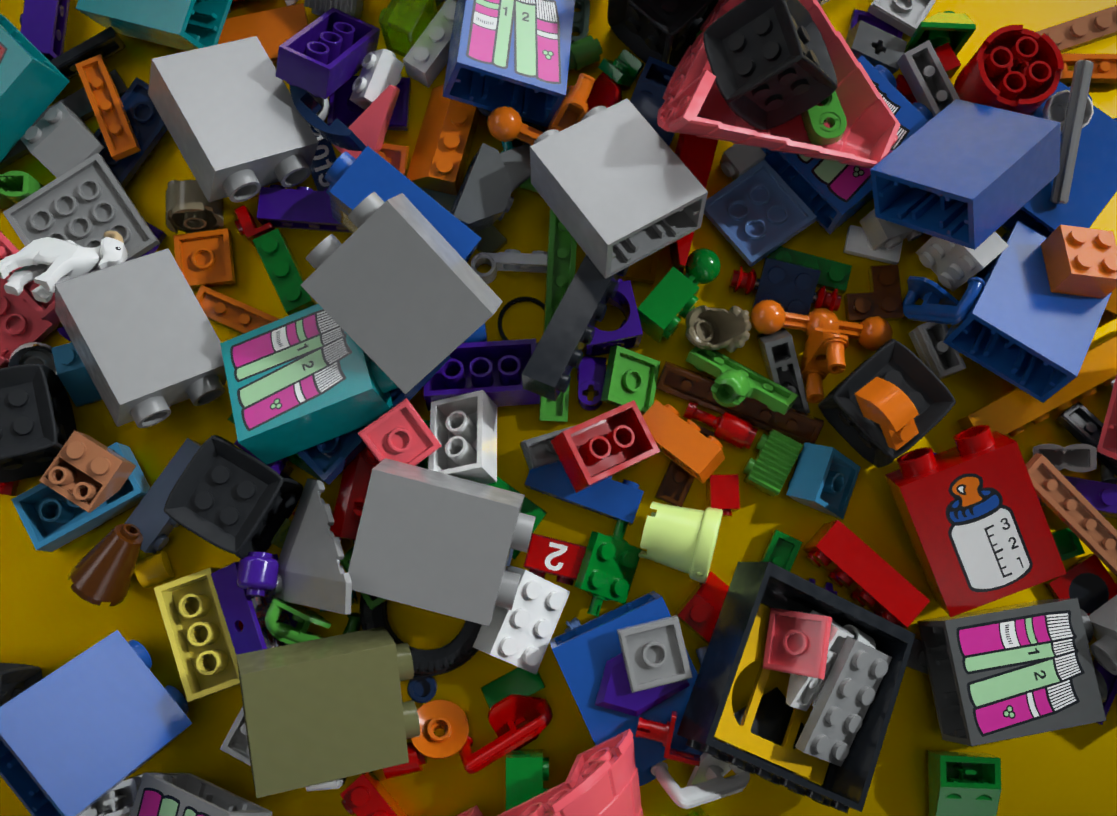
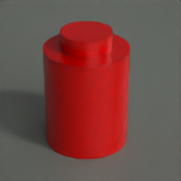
M412 742L407 743L409 763L383 768L385 778L389 779L420 772L423 770V764H427V757L419 753Z

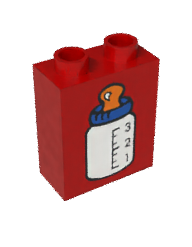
M989 425L974 426L957 433L953 437L956 447L934 455L932 448L929 447L907 452L897 459L900 469L885 474L933 598L950 617L1067 574L1017 441L997 431L991 432Z

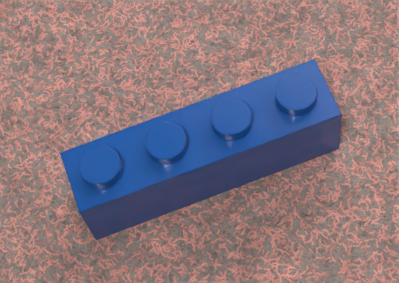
M561 461L529 470L524 484L528 489L614 520L626 521L630 526L633 524L644 491L638 489L639 484L625 479L620 483L612 480V476L576 493Z

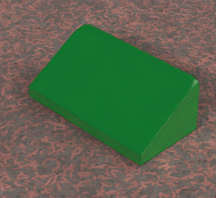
M517 667L481 687V690L489 708H491L509 695L531 696L545 688L546 685L538 671L537 674H533Z

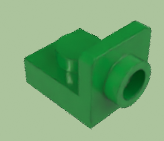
M623 49L617 59L615 58L614 61L604 58L598 68L616 83L630 87L644 67V63L628 50Z

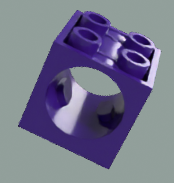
M619 278V286L613 299L609 298L606 303L617 307L623 313L626 320L622 322L619 329L614 331H602L594 327L595 334L590 345L585 344L583 347L585 356L595 357L609 354L610 347L616 345L626 349L639 347L643 331L630 280L623 281V279Z

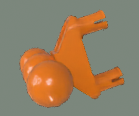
M580 73L575 86H568L566 96L549 123L547 131L556 129L560 132L582 120L588 111V104L586 102L595 82L593 77ZM497 107L488 116V130L498 141L508 142L516 138L533 145L535 140L543 133L522 123L521 116L512 107Z
M772 299L762 300L752 308L750 315L753 328L764 335L774 334L782 327L805 331L808 339L805 342L800 372L802 379L806 382V401L809 403H820L824 399L823 380L828 373L840 374L846 369L844 351L849 344L848 338L858 339L862 347L870 351H877L885 342L892 339L893 335L889 322L879 316L868 317L861 323L838 320L836 314L827 308H816L808 315L785 312L784 308Z

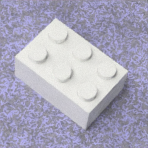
M996 232L989 236L975 250L932 236L915 253L919 256L920 262L938 276L939 282L954 292L969 278L987 266L1009 245Z
M484 390L432 401L430 430L442 447L429 455L428 469L482 484L497 482V405Z
M510 565L507 566L506 571L521 574L512 610L496 607L490 626H481L473 648L533 674H537L570 591L525 569Z

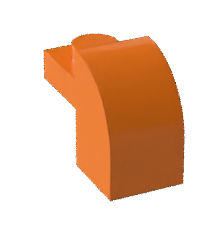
M875 377L854 394L863 417L880 424L888 447L897 451L919 433L914 418L919 415L915 405L893 383Z

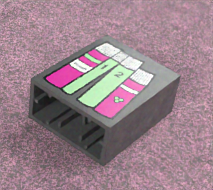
M1078 598L1044 599L967 612L953 617L944 616L917 621L942 740L976 746L1106 721L1102 703L1107 699V685L1102 674L1093 666L1088 644L1093 637V626L1087 613L1080 609Z

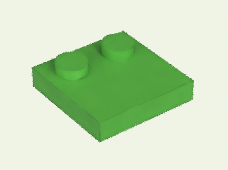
M618 345L611 346L601 401L619 407L635 400L641 414L644 415L654 403L660 361Z

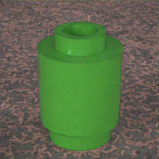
M589 35L571 43L569 71L573 69L577 71L600 61V55L603 52L598 39H593Z

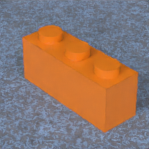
M656 400L643 415L660 452L702 484L724 461L723 445L710 435L707 438L700 433L701 429L693 421L688 419L685 422L681 419L679 412L670 404L664 406Z

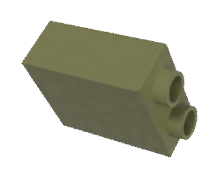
M384 626L236 655L256 798L409 763L407 739L420 736V723L415 702L413 700L402 702L400 682L413 679V660L408 643L396 644Z

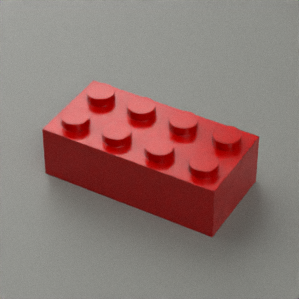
M839 520L823 524L802 548L807 553L806 558L817 568L822 566L830 573L828 578L840 588L844 586L852 593L850 598L861 607L866 605L874 614L902 628H908L930 602L927 597Z

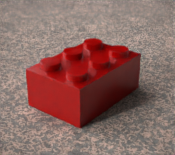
M635 400L569 428L551 440L576 493L635 466L660 452Z

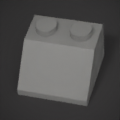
M62 102L50 108L45 113V116L34 126L28 128L25 135L20 138L30 153L56 178L96 153H99L104 148L85 122Z

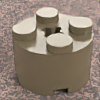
M172 180L168 182V188L165 193L166 225L172 232L178 234V230L186 233L217 230L219 227L223 228V199L208 202L196 180Z

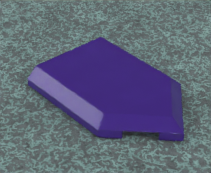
M620 653L606 661L595 705L637 717L689 687L690 684L686 679L632 693L623 655Z

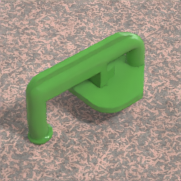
M273 598L265 615V625L275 639L287 644L325 638L307 631L311 622L325 628L331 627V623L316 612L302 605L286 602L279 598ZM283 609L293 613L292 619L298 621L296 627L278 621ZM359 613L348 614L349 620L343 634L356 632L361 625Z

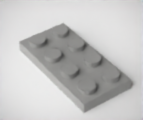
M847 636L795 747L803 753L841 767L844 759L849 754V749L857 732L862 726V721L868 708L875 698V693L883 676L887 673L892 657Z

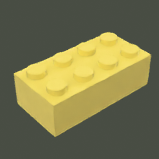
M210 567L154 588L187 702L204 698L240 684L235 649L211 573L221 568Z

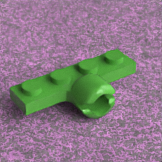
M695 346L689 351L686 361L694 365L697 370L707 372L716 378L711 391L713 398L721 406L735 407L748 397L767 405L774 412H780L785 415L798 397L794 392L716 350H705Z

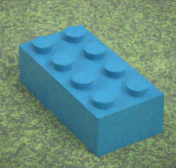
M118 442L108 446V448L135 464L136 467L122 488L91 513L80 508L43 483L11 499L36 550L53 552L140 503L151 487L129 446Z

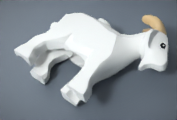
M107 231L104 233L105 238L101 240V244L98 247H83L71 240L65 241L50 237L33 240L19 252L0 260L1 279H5L9 272L23 267L14 271L7 279L8 283L4 285L5 292L19 296L23 291V286L34 280L35 283L40 284L31 291L34 299L47 303L55 292L56 283L88 274L97 267L104 269L125 262L128 258V251L124 245L123 237L116 231Z

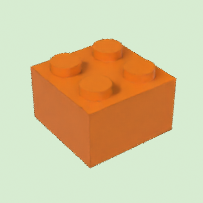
M1060 224L1041 243L1052 293L1104 299L1117 288V244L1113 231Z

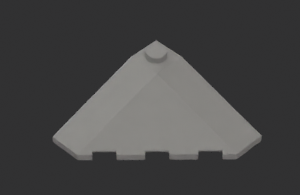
M307 478L278 559L277 586L272 592L275 593V597L286 602L344 615L351 614L352 581L349 572L345 573L340 565V560L344 558L339 537H334V533L330 531V525L334 524L330 504H325L324 499L320 498L321 493L325 491L323 480Z

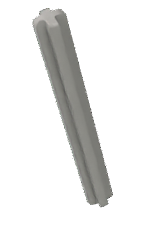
M1079 60L1075 63L1060 143V173L1054 178L1050 201L1055 204H1067L1069 200L1094 66L1093 62L1089 60Z

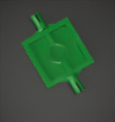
M620 519L616 520L612 535H604L592 531L574 587L585 590L590 596H593L587 613L599 617L603 600H613L622 604L626 603L640 559L639 553L642 551V549L630 545L623 539L628 522Z

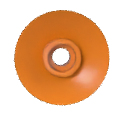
M433 700L425 703L417 710L420 736L411 738V741L419 753L431 759H445L455 755L462 749L468 738L469 723L466 714L458 705L447 700ZM436 729H443L445 734L441 737L435 736L434 731Z

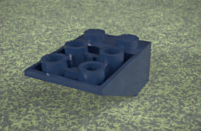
M649 56L630 102L670 147L676 133L666 132L659 127L657 115L659 108L665 102L663 95L676 67Z

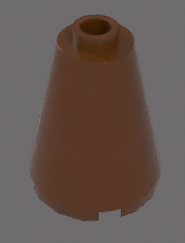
M119 524L71 569L68 575V580L71 579L73 582L71 586L73 592L83 600L100 606L102 602H111L109 606H115L121 603L128 593L143 542V535L139 528L133 524Z

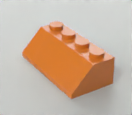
M443 84L432 89L406 177L419 188L422 187L457 196L481 113L476 106L442 97Z

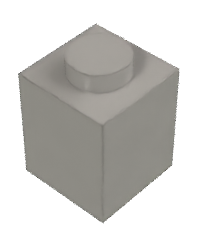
M734 144L723 152L720 166L727 177L735 180L763 161L766 154L760 147Z

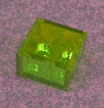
M435 0L390 1L388 7L384 8L379 16V24L388 50L403 57L406 56L437 14Z

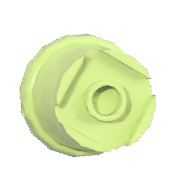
M652 501L650 508L657 510V512H652L651 516L647 515L640 548L647 551L642 550L639 553V557L687 573L692 580L703 584L706 583L723 510L710 507L705 510H698Z

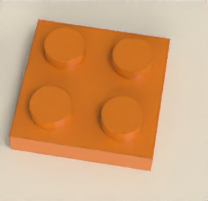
M228 228L173 235L175 261L191 289L200 288L201 285L212 287L236 283L231 231Z

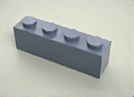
M186 439L124 523L133 524L139 528L143 535L141 550L145 553L155 554L157 551H161L169 541L168 536L174 527L180 526V524L164 512V506L181 474L202 446L194 440Z

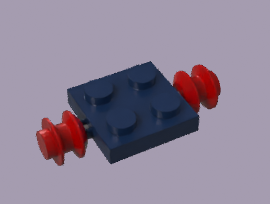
M765 257L760 279L757 278L753 268L749 273L743 272L741 265L739 270H733L730 279V286L734 287L733 292H736L738 288H742L745 290V295H748L753 289H757L752 308L762 300L772 299L778 302L785 312L808 315L812 303H814L815 309L827 308L833 312L838 311L842 296L838 295L837 288L830 293L826 291V286H822L815 292L821 273L820 270Z

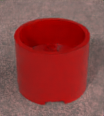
M1023 25L1005 26L987 37L957 76L954 88L960 100L1032 115L1057 89L1061 71L1064 69L1063 58L1059 48L1047 34L1043 33L1040 35L1032 30L1023 28Z

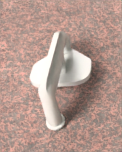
M705 752L700 756V765L695 766L687 787L680 788L670 775L667 763L660 762L651 767V773L656 776L658 782L673 802L684 809H690L742 792L750 780L749 772L741 770L731 763L718 760ZM731 769H732L733 772L736 774V775H733V776H730V777H726V778L723 777V776H725Z

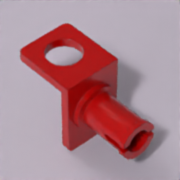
M672 711L671 721H667V724L639 717L635 737L663 743L662 746L665 747L663 758L695 766L700 765V755L670 748L677 711Z

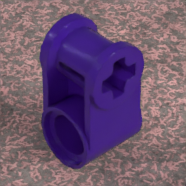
M583 356L578 367V402L581 408L586 411H595L602 405L601 397L606 374L607 357ZM590 391L594 392L593 401L587 400V395Z

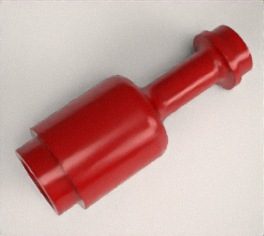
M689 402L683 417L689 420L694 418L713 427L714 436L717 439L742 449L744 447L749 449L758 431L757 428L752 427L753 423L728 412H724L722 416L716 417L697 408L698 403Z

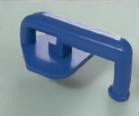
M910 276L907 280L908 293L902 302L903 313L909 320L956 325L966 318L981 289L985 286V281L979 277L969 278L967 280L968 287L960 301H958L936 282L925 277ZM918 298L923 300L922 305H915Z

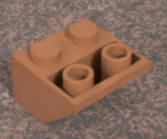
M74 430L39 481L80 508L91 513L122 488L136 465L91 436Z

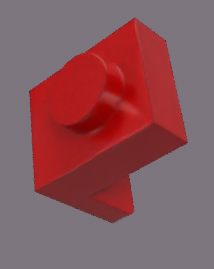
M245 205L234 209L238 217L234 221L238 231L242 236L246 235L254 247L253 239L275 230L271 223L257 227L252 214Z

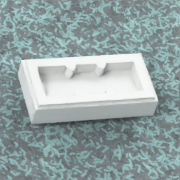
M850 225L843 253L897 265L900 259L903 240L902 243L887 250L884 246L874 250L863 228Z

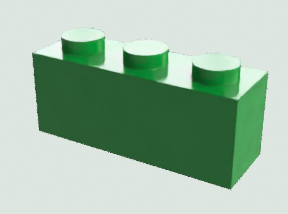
M277 228L253 239V243L286 313L291 315L316 305L315 300L301 286L305 279L285 237Z

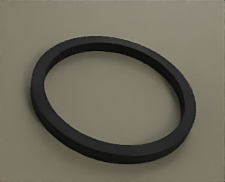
M526 296L509 301L502 308L498 317V330L501 338L509 340L502 330V319L509 307L518 302L528 301L539 305L544 310L545 304L536 298Z

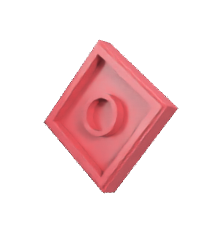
M407 397L358 432V435L379 463L387 458L415 466L442 447Z
M770 608L762 668L824 680L832 617Z

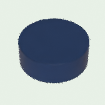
M414 676L408 682V695L417 703L430 701L437 692L435 678L433 676Z

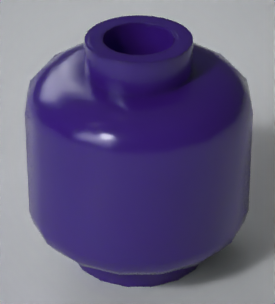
M248 552L247 557H243L239 561L236 583L239 588L247 590L246 596L265 597V591H272L276 588L279 563L272 558L273 554Z

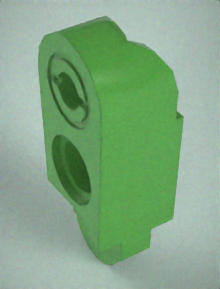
M836 91L821 102L824 106L815 105L801 114L808 138L814 145L834 144L843 137L847 120ZM827 122H828V125H830V128L826 127V126L824 125V123H827Z

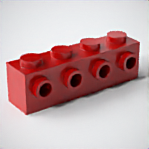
M372 772L363 773L340 794L343 798L341 801L343 807L351 815L408 816Z

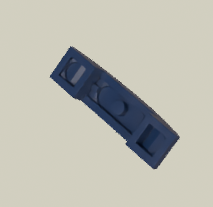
M289 85L295 107L301 116L323 138L333 145L347 150L363 151L366 148L364 143L338 118L328 126L316 115L322 106L306 90Z

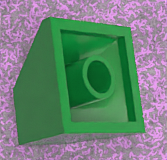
M953 11L938 12L919 24L907 43L904 53L930 40L934 49L949 43L957 56L976 30V24L963 13H955Z

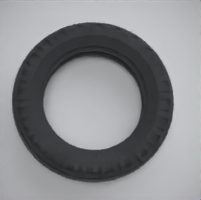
M361 595L359 611L362 630L384 626L396 644L404 643L395 635L387 617L388 600L371 610ZM370 595L373 600L378 598L376 596ZM465 620L459 634L450 643L437 649L422 650L409 646L413 660L414 676L441 675L465 664L478 652V649L473 648V645L482 625Z

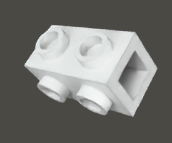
M380 49L366 54L362 61L363 68L352 85L353 92L349 100L364 110L389 85L396 86L401 80V71L404 63L398 60L396 55L388 49Z

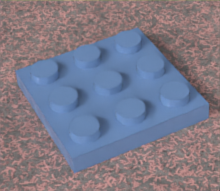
M765 159L708 198L704 209V215L750 267L813 224L817 218Z

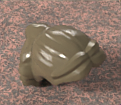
M705 305L698 306L692 309L686 316L685 323L687 329L685 336L690 343L700 349L720 350L725 348L730 353L735 352L737 348H742L745 342L749 340L750 333L748 331L752 328L749 321V312L742 310L739 306H732L729 311L722 308H710Z

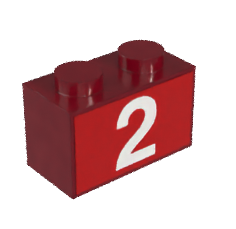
M532 533L523 567L544 579L546 574L557 576L556 582L573 586L587 547Z

